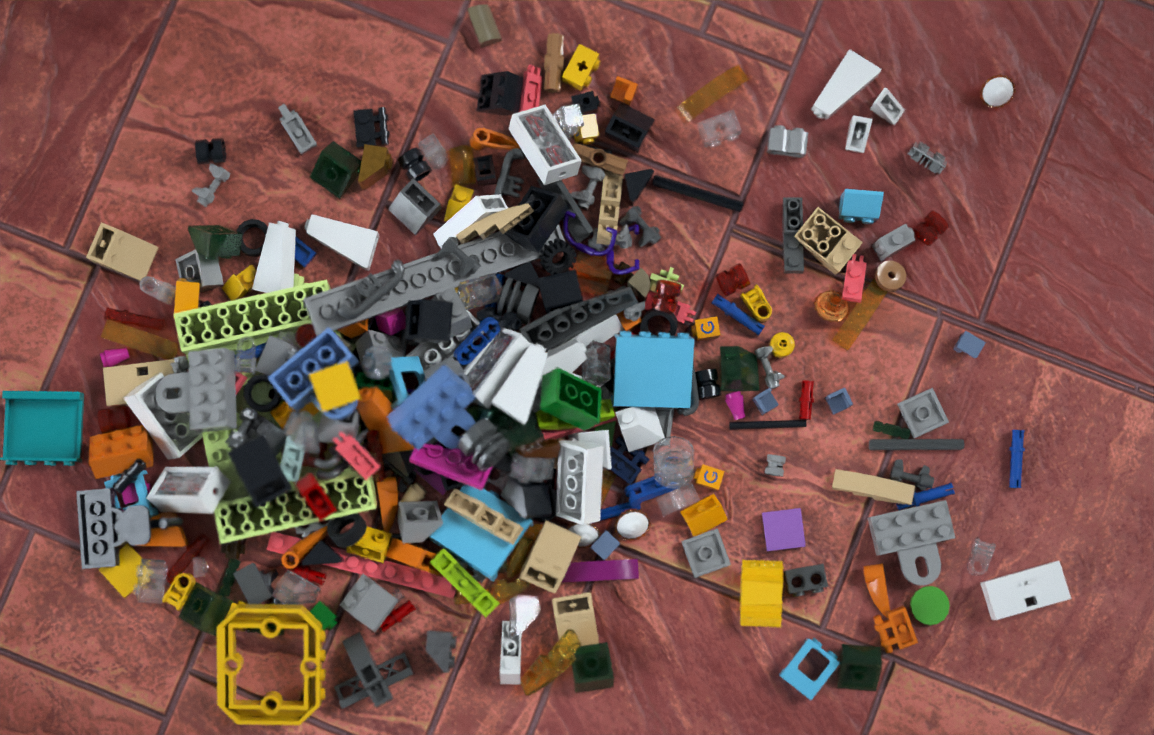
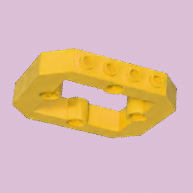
M239 604L217 627V705L236 724L301 725L321 705L322 700H325L326 689L322 688V681H325L326 670L322 669V661L325 662L326 651L322 650V642H325L326 631L322 630V623L303 605ZM267 623H275L276 629H269ZM236 628H260L262 634L269 638L277 636L282 628L304 629V659L300 665V670L304 675V701L283 700L282 695L277 691H269L263 700H236V674H238L244 664L242 655L236 652ZM228 661H235L237 667L233 668L229 666ZM308 661L314 662L315 665H316V668H314V669L309 668V667L307 666L306 662H308ZM267 700H274L276 706H270Z

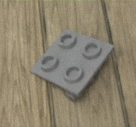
M915 142L908 153L910 158L919 162L921 157L925 155L919 164L921 165L925 158L928 157L929 160L924 167L926 168L929 162L933 160L928 169L935 174L936 172L940 174L947 165L946 157L938 152L932 153L929 151L930 147L923 142L919 144Z
M270 335L255 371L270 376L301 351L302 348Z

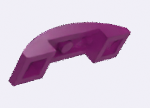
M638 559L571 562L562 583L639 579Z

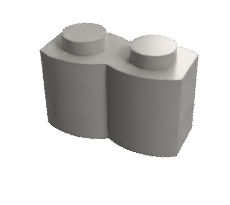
M780 125L770 128L767 153L804 158L807 150L808 132H804L802 128L787 130L784 126Z

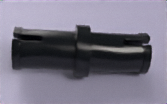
M137 458L128 469L122 472V476L113 484L115 491L123 493L131 483L137 480V476L147 467L142 459Z

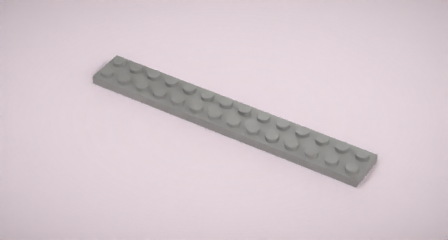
M559 225L556 226L545 244L547 246L550 240L553 243L554 239L564 240ZM499 231L489 235L484 240L479 238L457 246L468 257L473 255L479 258L478 262L481 267L474 274L468 272L464 277H460L458 272L463 262L453 253L442 259L435 253L403 264L405 274L401 282L355 319L344 318L339 314L338 308L343 303L350 308H356L366 300L356 288L358 283L366 288L362 283L364 278L304 298L303 301L315 333L319 336L328 327L335 331L406 306L409 300H423L451 287L455 289L523 265L529 261H535L542 254L523 248ZM391 268L374 274V276L383 286L395 276V273Z

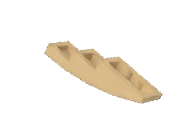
M604 171L605 177L603 179L596 244L609 245L612 233L607 232L606 228L610 227L617 230L623 176Z
M529 203L507 208L471 224L455 236L461 244H464L478 234L484 240L497 229L504 234L531 214L533 209Z
M838 469L835 470L832 484L833 490L852 492L853 495L872 497L878 501L912 505L915 486Z
M457 489L453 490L444 504L460 516L512 545L523 530L522 526L505 518L503 514Z

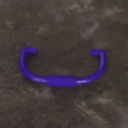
M570 211L565 213L563 232L568 242L576 247V250L591 256L607 255L613 250L617 230L607 227L606 231L612 233L609 247L604 251H596L594 248L573 241L568 232L569 217L575 218L576 214Z
M637 224L628 227L629 232L634 230L635 235L639 234V226ZM614 248L606 255V264L614 274H628L640 268V262L636 259L635 266L624 270H617L613 267Z

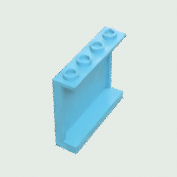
M620 331V334H614L616 338L614 387L613 395H611L613 406L690 408L694 338L689 336V333H677V336H670L668 332H658V335H651V332L641 331L637 335L632 334L631 331Z
M464 485L460 489L461 492L485 503L487 507L522 526L521 534L512 545L447 508L441 516L443 525L432 533L429 539L494 582L498 576L497 572L529 526H533V521L531 518L524 519L519 516L518 512L509 506L506 501L504 502L499 499L500 496L492 490L488 492L484 488L481 491L469 485Z

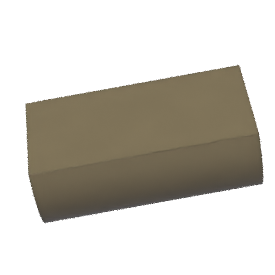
M482 4L467 9L481 48L502 41L489 5Z
M640 268L628 281L627 288L630 287L634 295L642 302L647 299L650 280L647 273Z

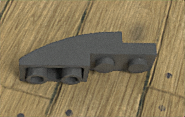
M783 197L782 252L784 274H803L804 272L803 245L794 237L803 226L801 197Z
M358 632L342 641L374 706L379 708L393 700L394 697L361 633Z

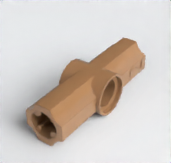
M558 33L548 34L547 54H545L544 91L550 93L560 92L561 72H563L564 35Z
M574 142L573 148L582 160L581 163L617 175H624L628 163L627 159L606 153L602 149H594ZM599 155L604 160L601 163H596L593 158Z

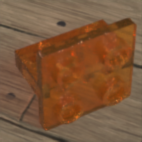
M580 251L573 270H576L581 290L598 296L607 293L612 272H610L609 266L606 264V258L596 255L591 256Z

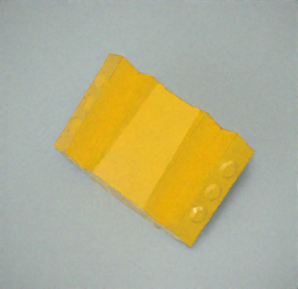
M742 560L740 576V626L781 627L783 561Z

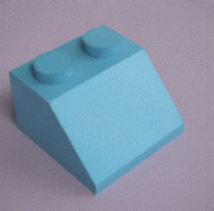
M845 189L840 196L839 219H843L847 223H854L855 220L862 221L863 224H874L880 217L884 192Z

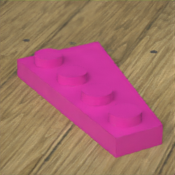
M425 444L419 450L414 448L409 460L413 464L481 491L493 468L492 466L486 471H481L477 464L475 465L472 462L473 456L467 457L457 448L446 449L443 446Z

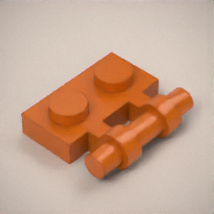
M905 606L886 612L888 620L882 621L881 615L873 617L875 630L879 632L880 643L886 653L893 652L892 645L897 643L900 650L918 643ZM891 627L894 635L888 637L886 629Z

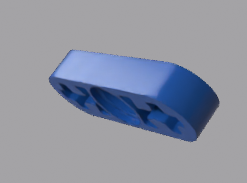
M492 317L485 318L455 349L454 358L462 365L471 363L499 333V322ZM489 324L493 326L492 330L489 329ZM480 336L482 339L481 343L474 346V338ZM464 352L467 356L463 358L461 353Z

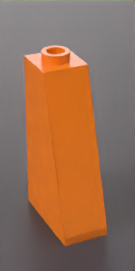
M377 387L359 389L358 392L361 399L358 400L356 408L381 454L414 450L415 447L392 429L387 416L394 409H392V403Z

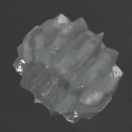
M370 346L369 349H365V355L362 356L364 360L361 363L364 365L363 372H366L367 377L385 378V376L390 374L389 370L392 369V353L388 352V348L380 346Z

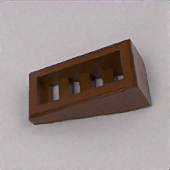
M553 438L517 446L515 451L524 458L556 459L559 455L560 443Z

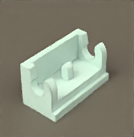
M291 435L286 436L280 466L288 481L297 482L305 445L302 438L299 441H294Z

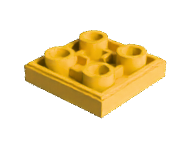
M348 361L309 374L322 412L361 399Z
M129 543L119 550L120 566L101 567L99 569L124 598H127L155 572Z

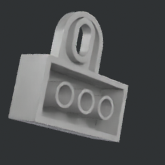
M217 348L188 352L189 372L167 375L157 385L155 396L159 407L173 414L190 412V430L211 432L237 429L235 351ZM181 388L182 395L180 398L167 399L166 393L168 390Z
M947 500L867 518L876 556L897 551L902 573L912 584L928 585L938 578L941 572V561L936 542L956 538ZM919 556L923 557L926 562L928 573L925 577H920L917 573L915 559Z

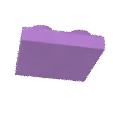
M801 508L762 513L767 551L806 547Z

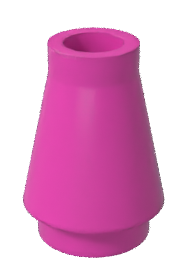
M127 347L104 350V352L100 353L104 368L113 367L130 358Z
M740 390L725 394V401L734 420L744 418V399Z

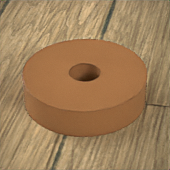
M885 261L876 269L875 281L881 289L894 292L904 285L906 272L899 263Z

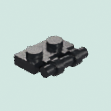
M379 107V115L373 116V109L353 110L357 149L364 148V144L376 146L377 139H381L382 146L389 145L390 131L387 128V121L389 119L385 107ZM374 123L380 124L379 132H375Z

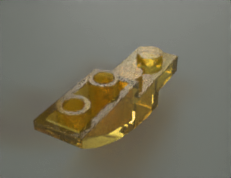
M515 578V582L507 583V579L496 580V584L492 585L493 593L490 594L500 605L521 594L531 583L521 578ZM460 592L458 597H454V605L470 603Z
M568 629L547 655L540 654L522 676L520 685L526 696H530L547 686L576 660L574 653L580 647L581 642L574 630Z

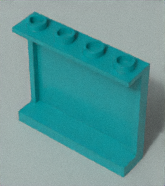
M2 391V398L5 399L3 457H0V460L5 461V465H17V462H25V465H37V462H44V465L56 466V462H63L64 466H75V462H82L84 393L66 391Z

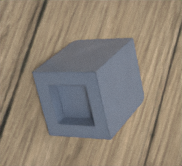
M965 331L961 334L953 350L958 353L963 351L969 356L977 358L986 342Z
M770 387L752 399L762 416L779 405L772 395Z
M845 387L825 397L833 415L853 405Z
M606 530L591 548L605 561L619 546L620 542Z

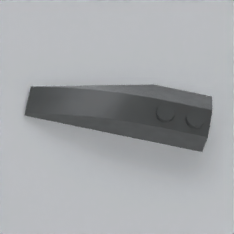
M630 287L612 291L554 310L522 327L520 331L530 344L535 345L538 343L547 352L633 306L638 301Z

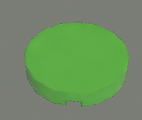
M933 586L922 587L915 591L910 602V609L914 618L920 623L934 625L943 621L948 615L950 607L946 594Z

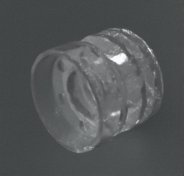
M677 436L665 437L659 440L653 449L655 480L660 485L668 488H681L688 485L694 476L693 445L688 440Z

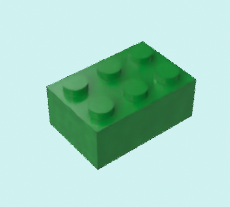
M557 367L542 376L540 410L585 431L600 423L602 389Z

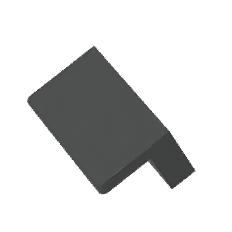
M251 563L233 573L249 604H262V602L272 597L255 563Z

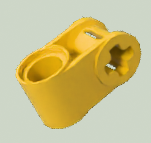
M757 284L745 294H740L744 304L758 322L764 323L769 320L772 308ZM764 308L767 310L768 315L762 317L758 314V310Z
M190 573L177 575L163 596L162 602H167L176 607L177 611H180L195 585L194 576ZM183 577H187L189 580L187 587L181 585Z

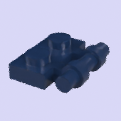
M619 436L615 443L621 446L618 451L612 446L610 447L611 469L609 470L631 485L642 470L636 464L640 461L646 465L650 459L644 455L645 453L642 450H635L629 452L634 456L633 460L630 461L622 455L625 450L628 452L625 440Z

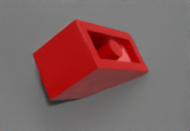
M311 472L294 483L320 522L337 511Z

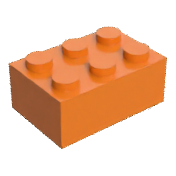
M143 425L90 437L89 464L96 479L121 474L137 458L142 459L146 463V468L153 467V439Z

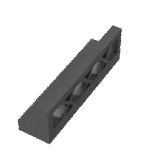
M539 178L537 182L542 189L560 194L569 207L567 211L576 214L575 218L569 217L568 231L575 242L581 243L592 236L594 230L562 180L544 185Z
M405 652L377 666L378 669L390 670L387 678L384 679L387 686L415 674ZM403 658L407 669L401 672L394 670L395 661ZM358 675L334 687L340 699L339 703L342 709L369 696L366 689L358 687L360 681ZM346 685L353 687L352 696L344 699L340 688ZM356 689L362 690L355 694Z

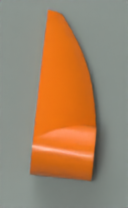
M486 128L476 129L470 138V145L475 150H482L484 147L502 150L520 148L514 138Z
M396 476L376 479L383 531L389 533L397 512L398 490Z
M328 525L309 534L290 547L282 556L283 566L289 569L295 568L319 541L328 535ZM293 555L295 559L291 561L289 557Z
M883 564L863 566L870 596L880 612L887 618L886 612L890 611L884 566Z

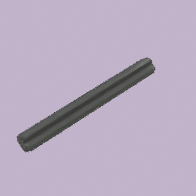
M871 439L868 443L870 450H962L965 446L963 439Z

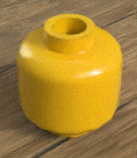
M779 332L771 338L769 346L773 348L772 354L775 357L786 358L793 352L795 341L790 334Z

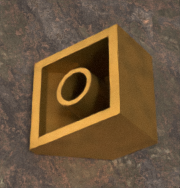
M364 144L358 179L363 190L368 189L388 175V169H392L393 158H391L388 148Z

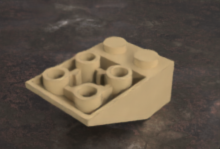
M819 207L815 209L794 236L823 266L835 275L841 271L863 243Z
M101 222L86 258L91 262L144 282L159 247Z
M545 521L522 566L520 578L552 593H556L581 536L549 521Z
M591 592L553 598L552 602L561 656L599 651L600 646Z

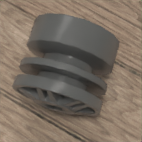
M508 277L498 297L496 315L502 316L506 309L507 312H515L517 318L521 320V324L528 325L536 305L540 287L527 284L524 291H521V281H517L515 287L512 288L513 279Z
M487 418L473 425L458 443V448L467 457L473 456L472 462L475 465L477 464L481 471H486L494 466L511 446V442L504 438L502 433L496 434L497 428Z

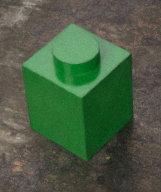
M319 601L310 611L322 623V630L326 631L328 629L331 631L338 623L336 619L339 616L323 601Z

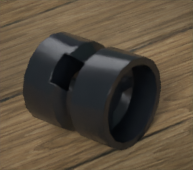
M213 138L211 142L207 139L195 141V152L199 165L209 164L211 161L214 163L226 162V146L223 138Z
M418 147L405 152L398 158L402 169L407 170L406 175L411 181L414 178L417 182L432 172L427 161H423L424 156Z
M717 369L695 372L699 400L722 395L720 385L716 384V381L719 379Z

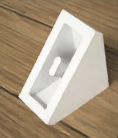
M887 88L882 90L870 108L871 111L892 125L896 124L905 111Z
M853 115L849 123L846 150L864 153L872 124L871 118Z

